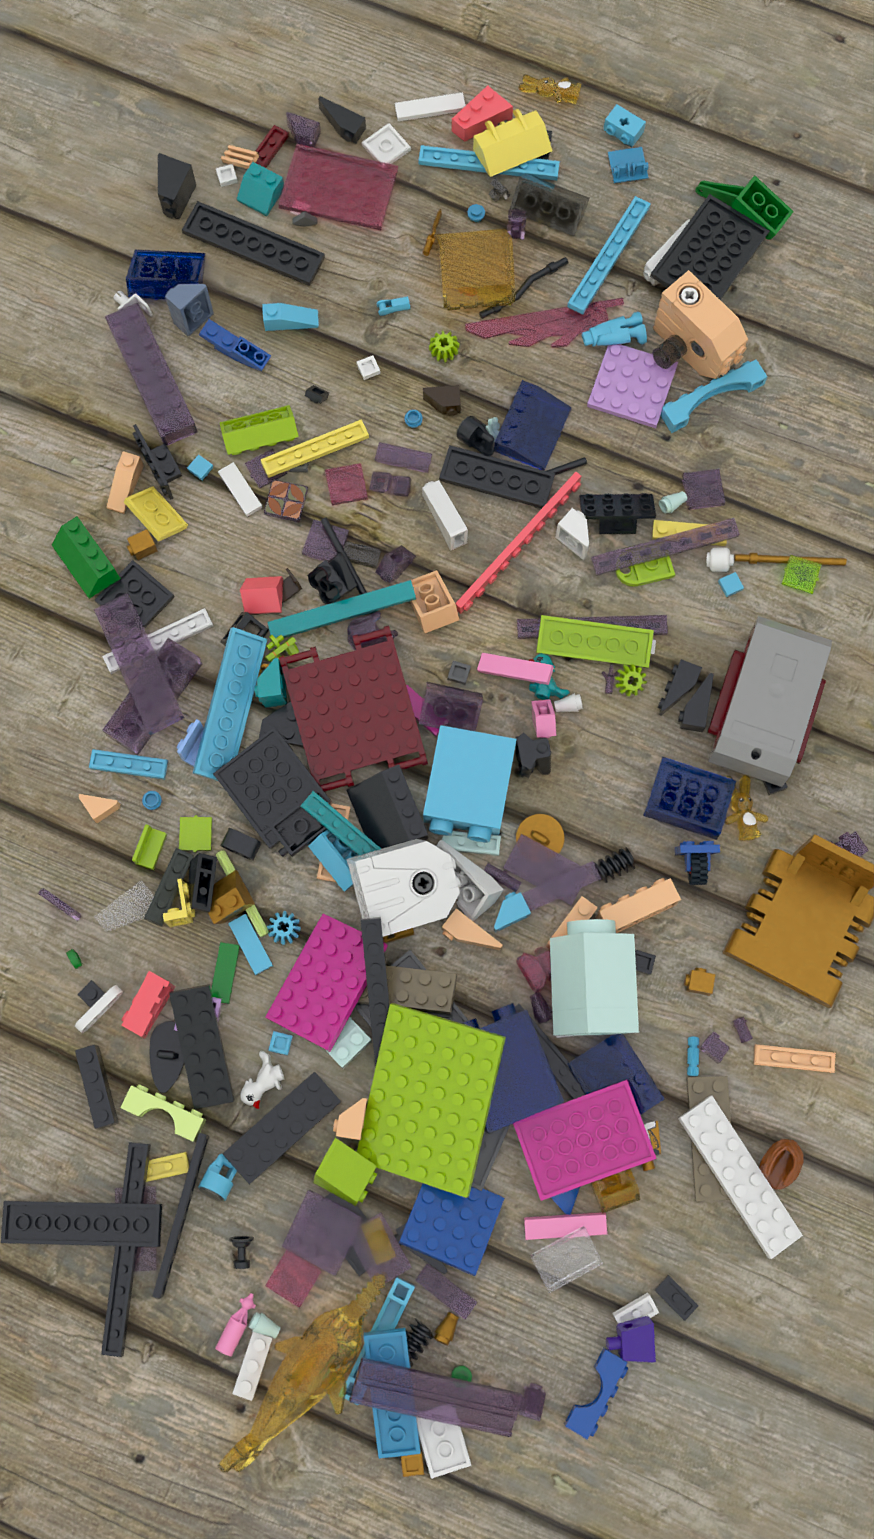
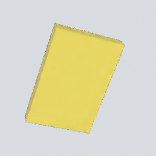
M154 486L131 495L124 500L125 505L158 541L187 529L188 524Z

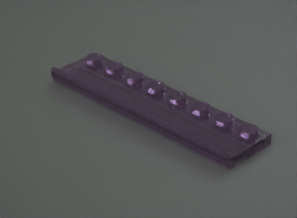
M361 1358L349 1402L511 1437L513 1424L517 1419L523 1396L521 1393Z

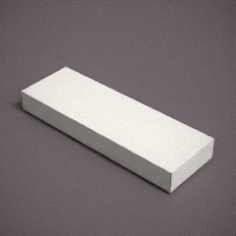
M234 462L218 471V474L246 517L262 508L261 503Z

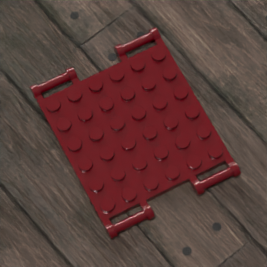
M389 625L384 626V629L360 636L358 634L353 635L356 650L320 660L315 646L311 647L308 651L287 657L285 655L279 657L310 772L324 792L347 785L348 787L354 786L351 771L387 761L389 768L400 765L401 770L421 764L423 766L428 765ZM384 636L387 638L386 642L365 648L361 646V643ZM313 657L314 662L292 669L288 668L290 663ZM419 752L420 757L394 764L393 759ZM345 773L346 778L323 785L320 784L322 779Z

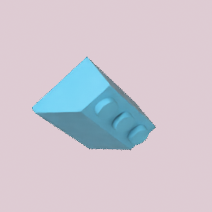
M326 830L308 847L345 892L354 886L347 859L358 855L329 830Z

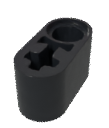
M229 828L220 846L254 861L262 843L257 839Z

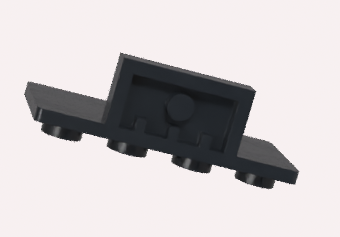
M136 424L133 425L135 432L132 434L156 481H158L164 496L168 495L170 500L174 499L168 483L181 477L182 473L166 443L150 450Z
M607 493L579 496L580 509L585 518L599 519V534H636L637 519L656 518L653 494Z

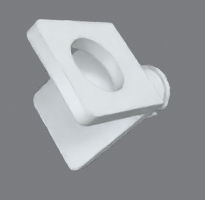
M118 291V294L114 295V300L120 304L117 309L123 320L127 319L139 308H142L150 317L153 315L148 304L136 293L130 298L122 291Z

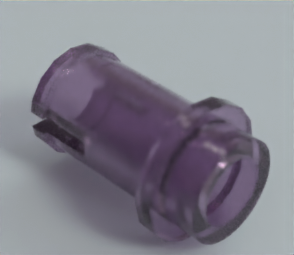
M744 1016L733 1020L734 1024L732 1025L736 1028L741 1043L753 1039L746 1024L747 1019L745 1020Z

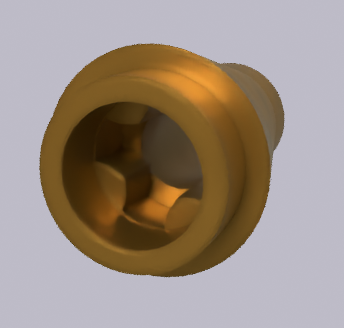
M448 1312L434 1331V1339L448 1346L453 1341L459 1317Z

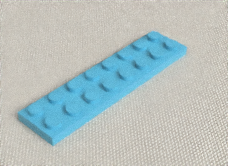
M234 627L230 628L193 774L218 781L213 773L238 755L267 643L266 638Z

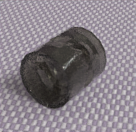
M671 335L653 350V358L658 366L668 369L677 359L686 354L687 346L681 337Z

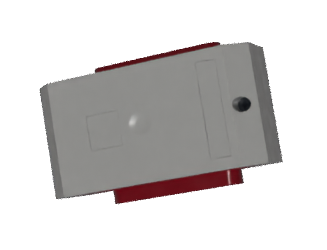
M758 616L751 628L744 651L734 650L707 732L716 736L708 762L782 787L789 779L795 763L800 764L826 683L822 676L831 650L832 640Z

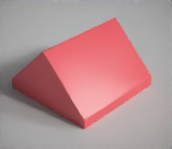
M283 577L246 578L240 588L244 612H248L250 615L282 613Z

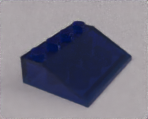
M135 249L126 276L128 297L136 293L140 298L166 299L167 292L178 284H203L205 253Z
M522 380L494 442V452L545 471L572 407L541 387Z
M662 757L643 816L717 840L722 832L736 780Z
M624 1034L611 1035L567 1063L585 1095L627 1080L640 1115L664 1100L661 1092Z

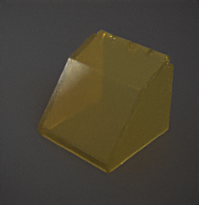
M506 228L435 234L443 308H447L450 311L460 310V307L464 309L478 308V305H481L482 308L495 307L496 304L507 306L515 302L513 241Z

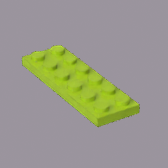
M541 615L536 653L629 666L634 664L636 667L649 668L654 630Z

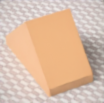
M79 794V799L96 823H99L120 809L121 806L117 800Z

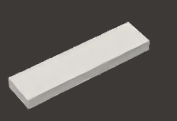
M463 92L398 102L395 103V110L399 122L456 113L461 111L466 105Z

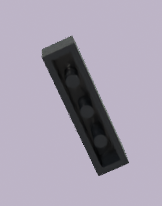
M94 1044L75 1050L94 1128L100 1130L119 1124L99 1046Z

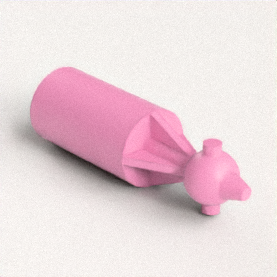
M250 1293L244 1299L240 1298L239 1302H241L242 1308L230 1317L215 1347L219 1352L232 1357L247 1326V1312L256 1306L253 1301L254 1294Z

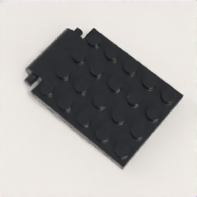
M276 727L270 729L213 773L266 845L272 849L278 843H282L284 847L278 851L282 857L288 853L292 857L327 830L300 806L312 791L328 804L332 803V801Z

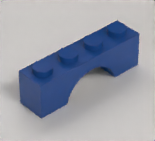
M606 1348L602 1349L594 1365L601 1379L599 1394L588 1404H574L564 1422L565 1427L587 1440L589 1436H594L598 1428L596 1423L599 1417H604L608 1409L606 1403L610 1397L613 1398L618 1390L616 1384L619 1378L623 1379L628 1371L627 1361L622 1360L621 1357L608 1351Z

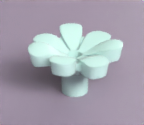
M497 417L490 418L488 426H485L489 434L494 437V442H496L497 437L501 436V432L497 430L500 428Z

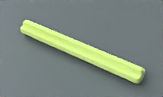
M224 850L218 852L216 857L227 876L235 871V868ZM252 905L246 909V912L259 936L263 937L269 933V930L255 905Z

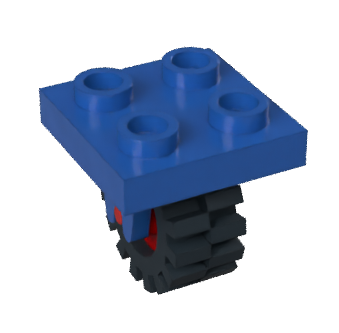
M695 841L680 843L679 846L675 847V855H684L685 872L688 873L689 884L707 885L708 871H710V855L720 853V845H714V841H702L699 845H695Z

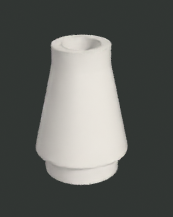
M574 693L554 701L556 712H579L578 710L583 709L580 694L575 695Z

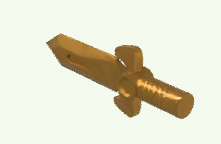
M441 208L438 210L434 220L431 235L428 234L423 250V255L429 256L435 241L436 228L442 215Z

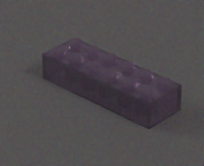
M168 638L102 729L105 735L138 756L202 666L200 657Z

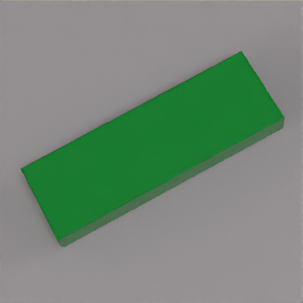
M220 942L211 992L213 997L222 999L221 1003L230 1004L240 945Z

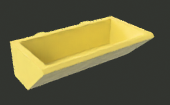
M519 109L513 110L515 118L506 123L502 121L496 127H494L491 121H486L487 130L474 136L473 151L490 177L552 151L545 123L536 110L523 116Z

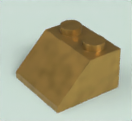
M237 870L214 884L211 910L208 913L213 924H224L255 904Z

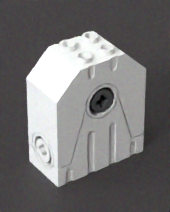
M415 839L347 859L362 919L381 917L383 937L446 918L460 894L459 888L461 884L454 872L456 868L454 858L428 841Z

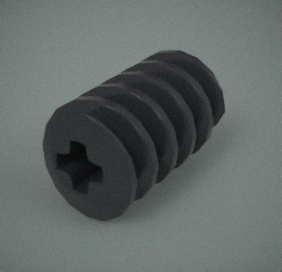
M625 847V850L619 849V855L613 852L612 858L606 855L605 861L600 858L598 865L595 862L591 863L593 872L599 882L602 879L605 883H608L607 876L614 880L615 872L622 876V869L628 873V866L633 870L635 869L634 859L627 847Z
M416 1318L415 1320L418 1325L410 1324L412 1333L406 1331L410 1367L413 1366L411 1359L418 1360L419 1358L416 1352H424L421 1345H429L426 1338H434L431 1330Z

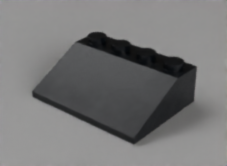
M400 765L381 771L346 790L363 833L381 849L415 839L424 841L428 839V833Z

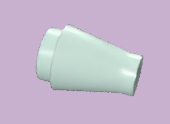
M681 491L662 497L659 501L661 511L665 514L672 513L687 501V495Z
M255 1312L248 1326L252 1329V1332L270 1336L274 1339L281 1328L262 1312Z

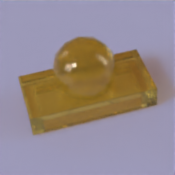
M380 1217L361 1225L377 1265L396 1257Z

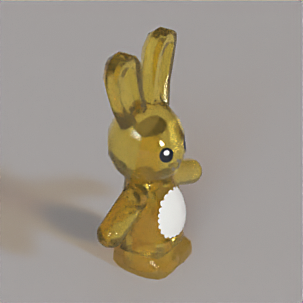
M524 74L522 80L525 83L519 84L520 91L524 93H538L544 98L554 95L557 103H561L564 100L566 103L577 104L581 90V83L572 84L569 82L568 77H564L556 83L550 77L539 80Z
M743 775L740 778V793L731 776L724 777L723 785L731 797V808L736 812L725 818L724 823L730 825L737 821L740 841H750L759 838L761 832L757 828V821L765 823L768 821V816L752 811L753 801L749 795L750 777Z

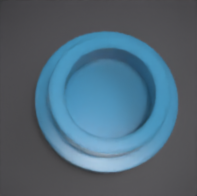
M479 204L471 205L467 212L469 219L473 222L481 221L485 216V209Z
M413 409L405 414L404 420L407 426L416 428L421 425L423 417L419 411Z
M148 791L144 794L142 803L145 808L155 810L160 807L162 798L158 792Z

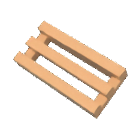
M229 145L227 147L228 151L225 150V156H222L221 160L223 163L248 169L252 162L256 163L259 155L255 151Z

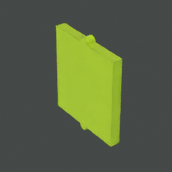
M197 815L194 817H180L179 849L182 851H193L194 853L197 851H211L212 817H198Z

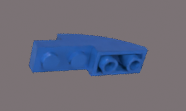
M208 319L199 333V336L213 344L216 350L253 369L262 371L271 358L270 354L242 336L238 338L210 319Z

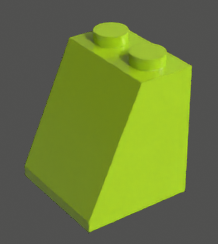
M335 1138L315 1173L313 1183L357 1206L359 1201L363 1203L368 1193L365 1190L368 1183L373 1184L377 1173H375L377 1166Z

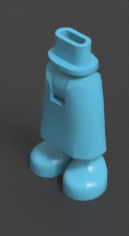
M634 312L630 318L625 319L624 316L589 328V331L582 332V339L585 346L592 344L593 347L596 345L605 346L630 343L631 337H635L639 344H646L647 334L645 325L642 324V315L640 312Z

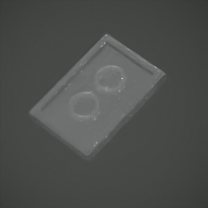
M584 1226L530 1255L549 1293L603 1264Z

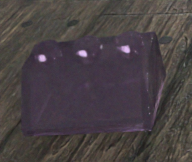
M427 682L422 700L419 724L440 728V725L476 732L483 695L474 691Z

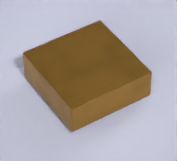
M422 1451L420 1454L401 1456L403 1477L424 1474Z

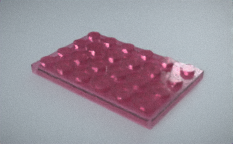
M296 144L279 201V208L299 213L305 211L321 218L382 230L397 177L398 166Z

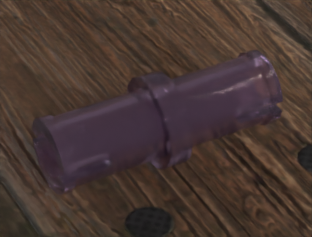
M489 862L484 869L499 885L502 884L515 893L522 883L508 875L506 870L502 871Z

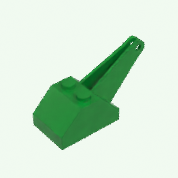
M755 175L745 187L702 180L695 188L699 196L707 198L710 194L770 230L766 237L769 240L779 232L794 212Z

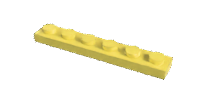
M361 419L261 459V464L267 477L270 478L368 439L369 434Z

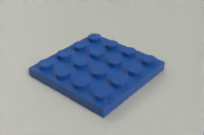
M422 1183L399 1243L475 1276L505 1198L488 1190L482 1189L480 1191L474 1187H471L469 1197L465 1198Z

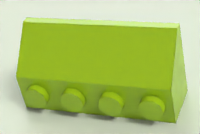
M290 405L219 422L228 455H238L245 450L254 451L265 445L274 446L277 442L281 441L290 442L299 437Z

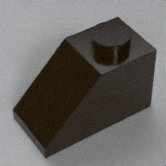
M459 385L423 388V400L442 415L453 416L461 413Z

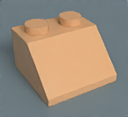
M362 1098L340 1114L339 1120L335 1119L333 1132H336L337 1137L354 1140L362 1139L361 1132L368 1099Z

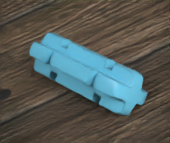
M689 1037L687 1057L689 1067H687V1075L698 1076L699 1048L697 1046L699 1045V1037Z

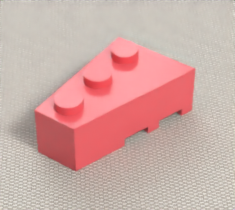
M487 85L452 118V132L465 142L475 135L484 132L487 129L486 121H491L494 127H496L502 121L512 120L513 106Z
M148 971L138 993L132 1001L129 1011H126L122 1018L123 1023L121 1026L146 1038L168 1001L169 993L174 991L176 986Z

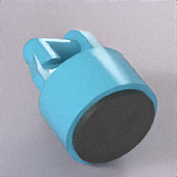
M219 1154L216 1160L209 1165L198 1186L203 1194L220 1202L226 1201L234 1185L231 1181L237 1172L223 1154ZM223 1165L229 1168L225 1177L219 1174Z

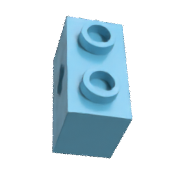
M616 104L605 119L604 130L609 135H613L621 140L622 143L633 147L644 133L646 121Z

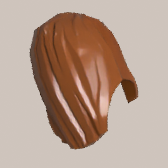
M781 1139L775 1142L767 1150L760 1162L759 1169L772 1189H784L797 1179L803 1165V1151L795 1140Z

